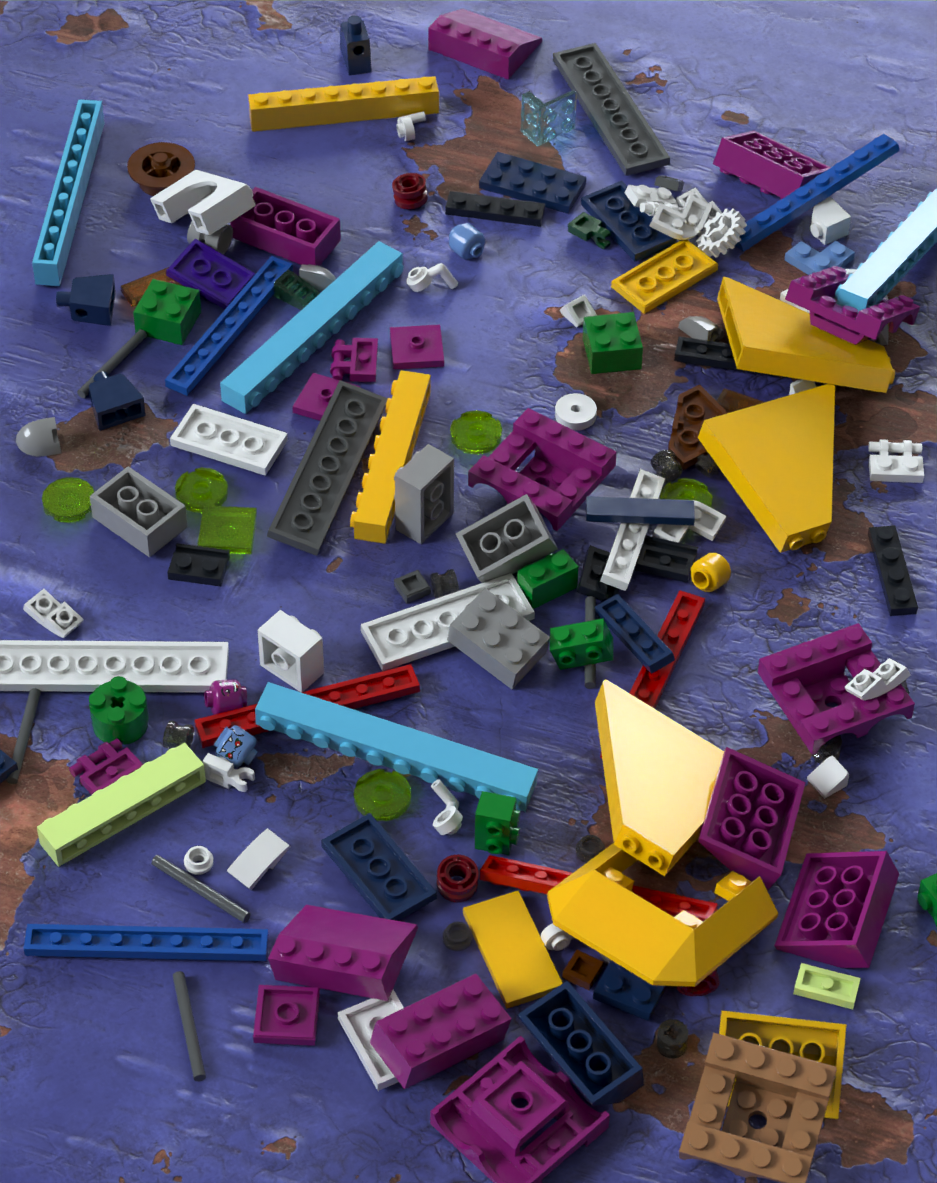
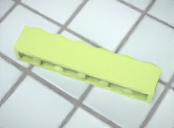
M186 743L176 748H171L164 755L153 761L146 762L141 768L120 777L106 788L97 790L85 800L71 805L67 810L53 818L46 819L41 825L37 826L40 845L59 867L205 783L204 764Z

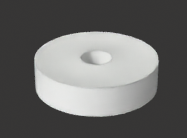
M578 393L568 394L561 397L556 403V421L572 430L586 429L593 425L596 420V404L586 395Z

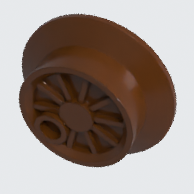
M158 142L145 145L136 150L128 160L127 169L129 176L139 184L143 192L155 196L195 170V160L191 152L183 146L169 142Z

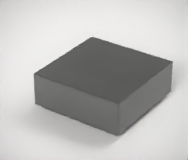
M661 175L656 177L654 185L680 191L683 190L684 181Z
M418 570L394 579V586L406 604L431 594V587Z

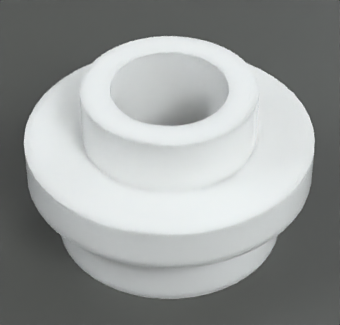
M203 846L192 847L184 857L186 870L196 875L208 872L214 863L213 855Z

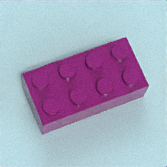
M254 187L252 190V198L256 206L230 222L233 228V239L301 265L311 264L320 266L341 241L339 218L258 187Z
M474 974L376 1021L370 1044L402 1087L406 1089L503 1041L512 1018L479 976Z

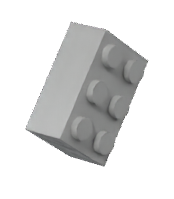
M427 444L421 451L416 452L404 467H400L394 476L396 530L419 544H422L454 513V458L430 444Z
M129 466L90 495L92 517L148 557H151L188 527L186 506Z
M527 494L456 533L481 583L510 573L514 574L524 566L530 565L558 549L536 505Z
M484 588L450 624L447 641L512 690L546 654L550 637Z

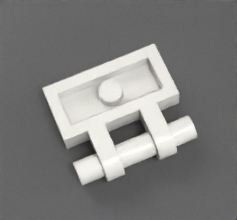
M628 185L625 194L634 207H640V212L647 213L649 216H654L660 203L680 213L684 209L677 206L678 203L672 196L671 191L666 188L660 187L657 189L645 185Z
M880 439L879 442H869V452H879V455H870L869 458L870 481L923 483V457L912 456V454H922V443H912L911 440L895 443ZM888 453H902V456L888 455Z

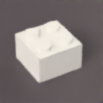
M281 610L258 629L259 656L262 667L299 692H304L324 674L323 640L317 631L310 630L301 624L297 618L289 616Z

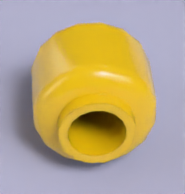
M708 553L693 563L690 574L692 582L697 588L704 592H713L728 582L731 577V569L729 563L722 555Z

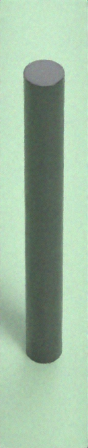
M140 329L77 391V394L81 398H85L89 394L90 383L94 382V376L99 372H106L109 375L147 337L146 332Z
M589 596L585 599V622L596 620L595 597ZM596 664L585 665V687L587 689L596 687Z
M37 688L30 690L12 756V759L17 763L18 770L11 773L6 779L11 784L18 783L41 691Z
M156 855L153 858L151 864L241 922L246 923L249 920L250 912L160 855Z
M179 971L175 972L172 977L193 1078L195 1081H203L206 1078L185 974Z

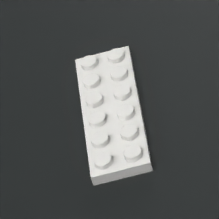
M510 573L361 624V633L382 671L454 647L453 644L447 641L450 624L484 588L528 621L534 619L535 612L514 576Z

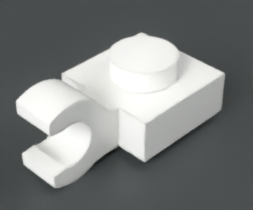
M208 753L202 761L205 769V778L227 789L234 786L237 790L246 792L248 790L247 782L242 781V779L255 780V772L247 767L234 769L233 763L224 757H217Z

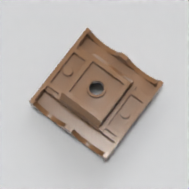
M713 1033L689 1122H687L680 1146L679 1159H698L711 1162L732 1171L735 1175L745 1178L760 1177L779 1183H807L837 1067ZM760 1114L764 1116L767 1124L761 1129L752 1128L748 1122L752 1115Z

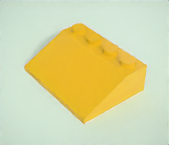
M721 1011L719 1034L837 1067L824 1118L838 1119L847 1024Z

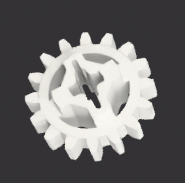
M725 209L723 214L718 211L715 218H708L709 220L703 226L704 230L699 232L698 236L700 238L696 240L697 247L709 257L714 255L716 258L720 252L725 255L728 248L733 249L737 242L741 241L739 236L745 234L746 231L743 229L747 226L745 218L735 209L730 211Z

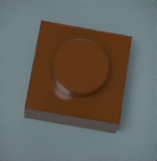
M576 950L563 970L562 978L590 991L603 969L604 962L580 950Z

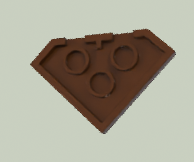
M700 384L679 394L668 446V455L683 470L710 457V454L698 439L704 420L728 413Z

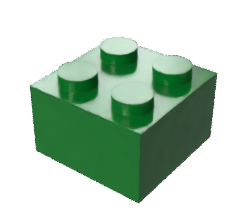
M152 279L133 311L135 333L142 329L146 332L147 337L183 345L201 313L200 290Z
M634 312L584 317L583 342L591 374L642 369L643 345Z

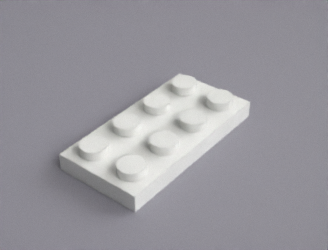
M193 404L171 436L170 444L173 447L266 476L287 443L288 434Z

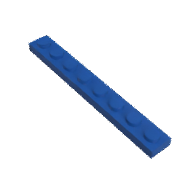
M882 134L861 149L856 150L844 160L836 163L827 171L816 176L813 180L747 221V226L743 228L746 232L739 236L741 241L737 242L735 246L743 252L899 152L898 143L887 135Z
M271 256L165 379V387L188 396L293 272V264Z
M27 924L24 954L25 956L267 961L269 934L268 929Z

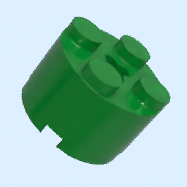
M117 676L97 687L89 696L93 731L104 743H110L115 739H119L124 745L131 744L140 739L147 731L149 716L146 695L137 684L127 681L124 677Z

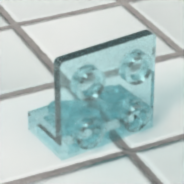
M572 90L546 103H543L530 91L522 94L520 131L537 147L570 132L575 128L577 93Z

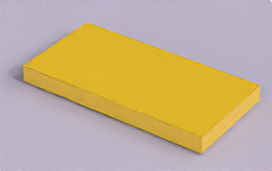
M680 240L612 280L611 287L645 314L718 271V263L689 240Z
M519 890L463 908V915L506 1009L542 998L563 984Z

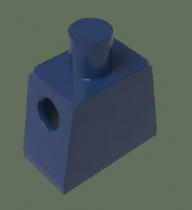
M350 16L347 22L340 24V49L348 75L371 73L370 40L364 21L359 16ZM359 48V54H355L353 49Z
M114 274L74 278L71 292L57 291L56 305L59 307H70L71 319L74 321L111 326L116 295Z
M99 372L94 376V382L89 385V393L99 431L146 416L144 397L124 374L109 377L106 372Z

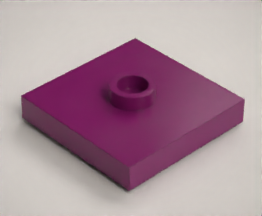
M440 325L390 327L393 369L444 367Z
M313 373L292 406L293 413L320 421L339 380Z
M259 985L253 1042L315 1046L320 987Z

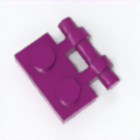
M352 338V345H345V341L341 339L336 340L331 355L334 359L330 368L332 378L342 381L345 374H350V381L376 382L378 338ZM346 358H351V361H344V360H345Z
M115 739L110 743L105 742L98 746V750L89 756L83 755L78 758L77 763L69 767V771L74 777L82 772L84 773L80 775V783L92 795L97 790L104 789L113 784L120 777L141 768L143 764L128 747L117 753L123 746L119 739Z

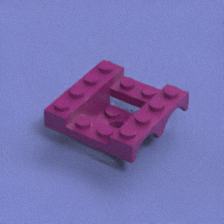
M832 266L831 268L791 280L785 300L810 311L811 325L854 345L869 339L877 340L880 332L888 323V331L891 333L897 332L902 321L911 326L914 325L920 306L913 303V299L902 295L889 300L884 297L879 304L859 312L854 307L836 304V290L840 284L843 285L847 281L849 276L844 268Z
M527 408L513 423V431L489 457L483 455L468 471V486L473 488L478 483L489 485L505 498L507 504L527 494L536 505L539 513L543 514L549 520L553 529L558 531L586 500V496H589L614 469L617 452ZM535 449V456L519 473L515 470Z
M859 623L759 659V676L812 755L816 754L824 743L840 734L853 733L859 738L867 735L869 730L884 718L897 714L904 715L906 719H910L913 716L915 703L902 684H899L883 695L864 701L847 692L844 688L850 682L844 673L845 666L854 678L864 669L873 673L881 665L871 650V640ZM833 702L839 706L832 708L827 707L826 704Z
M522 1036L518 1037L430 1111V1124L493 1183H542L543 1178L581 1145L584 1144L587 1147L607 1130L610 1114L606 1111L600 1113L590 1108L577 1095L565 1074L561 1071L554 1073L545 1068L533 1056ZM517 1098H523L529 1102V1105L525 1108H517L512 1104V1101ZM553 1117L557 1120L520 1152V1146Z

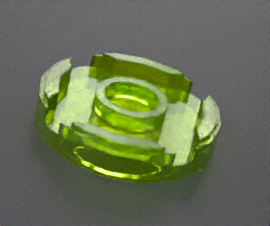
M478 410L462 413L460 418L457 420L455 418L452 421L450 437L457 449L470 454H483L494 450L500 444L502 426L498 419L496 421L492 418V414Z
M196 468L194 472L188 473L187 471L178 478L175 485L176 499L183 503L186 509L191 512H210L221 507L227 500L228 484L220 472L211 468Z
M66 477L50 483L43 491L42 504L44 511L58 522L71 523L80 521L86 517L85 514L89 513V511L90 513L92 512L90 495L94 493V489L87 481L80 478Z
M681 478L678 479V482L674 483L671 481L662 488L660 493V499L695 500L712 507L713 496L708 491V487L695 479Z
M376 769L367 772L358 779L354 789V803L362 815L365 816L371 813L377 821H389L400 817L407 811L411 803V787L407 779L400 773Z

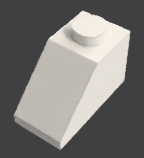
M829 196L814 206L810 231L824 245L848 235L851 216Z

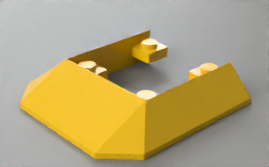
M614 843L549 890L547 894L553 925L651 985L695 987L778 917V911L761 877L759 876L751 882L734 871L716 884L714 892L728 902L704 922L684 910L673 917L631 892L634 880L622 874V872L638 859L618 848Z

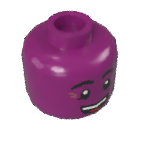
M236 679L213 681L210 690H206L204 694L206 708L210 707L213 715L246 707V687L241 686L240 682Z

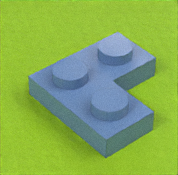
M836 240L821 252L800 241L785 253V261L810 275L832 266L845 267L854 259L855 252Z

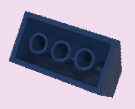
M568 981L517 1014L521 1022L592 1106L620 1103L644 1086L643 1068Z

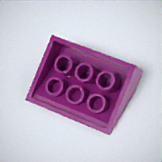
M463 8L440 15L428 28V50L507 80L542 42V38Z
M756 131L723 137L713 165L719 167L722 173L727 175L734 174L740 177L741 182L748 185L754 184L760 187L761 192L769 195L775 194L781 197L780 200L831 168Z
M726 747L698 842L731 872L734 871L751 882L760 876L768 891L782 874L806 782Z
M888 852L806 853L774 945L776 950L840 968H869L899 877V872Z
M305 905L280 932L268 960L275 980L388 1001L418 926L412 923Z

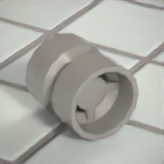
M191 222L187 233V241L190 244L196 238L221 254H225L232 241L233 228L227 224L213 234L206 235L197 232L193 222Z

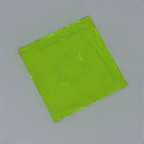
M203 506L198 546L229 550L230 553L252 554L257 508Z

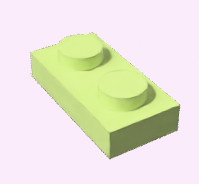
M801 963L793 994L853 1009L861 978Z

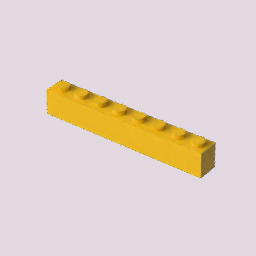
M435 76L248 94L252 132L396 118L423 111L425 115L439 113V90Z
M400 370L398 380H393L391 395L393 396L387 399L385 409L387 415L386 417L382 416L380 422L381 435H376L375 454H370L368 469L370 470L369 473H364L362 481L363 492H358L356 508L358 509L357 512L353 511L351 514L350 527L354 528V539L386 544L395 515L394 476L400 467H404L412 458L431 394V375Z

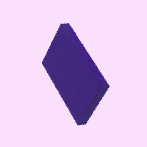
M196 238L166 270V276L185 287L200 290V296L224 310L256 274Z

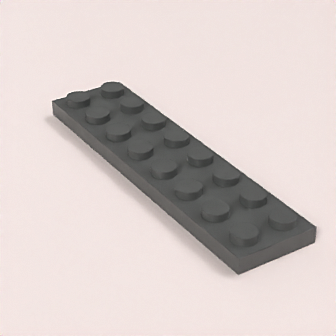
M596 43L553 53V62L625 176L670 165V156Z
M339 380L271 523L267 537L310 554L318 555L386 407L388 398Z

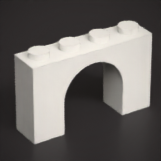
M194 170L150 198L159 220L173 223L189 213L196 231L206 235L213 234L256 206L252 198L253 192L247 184L199 170Z

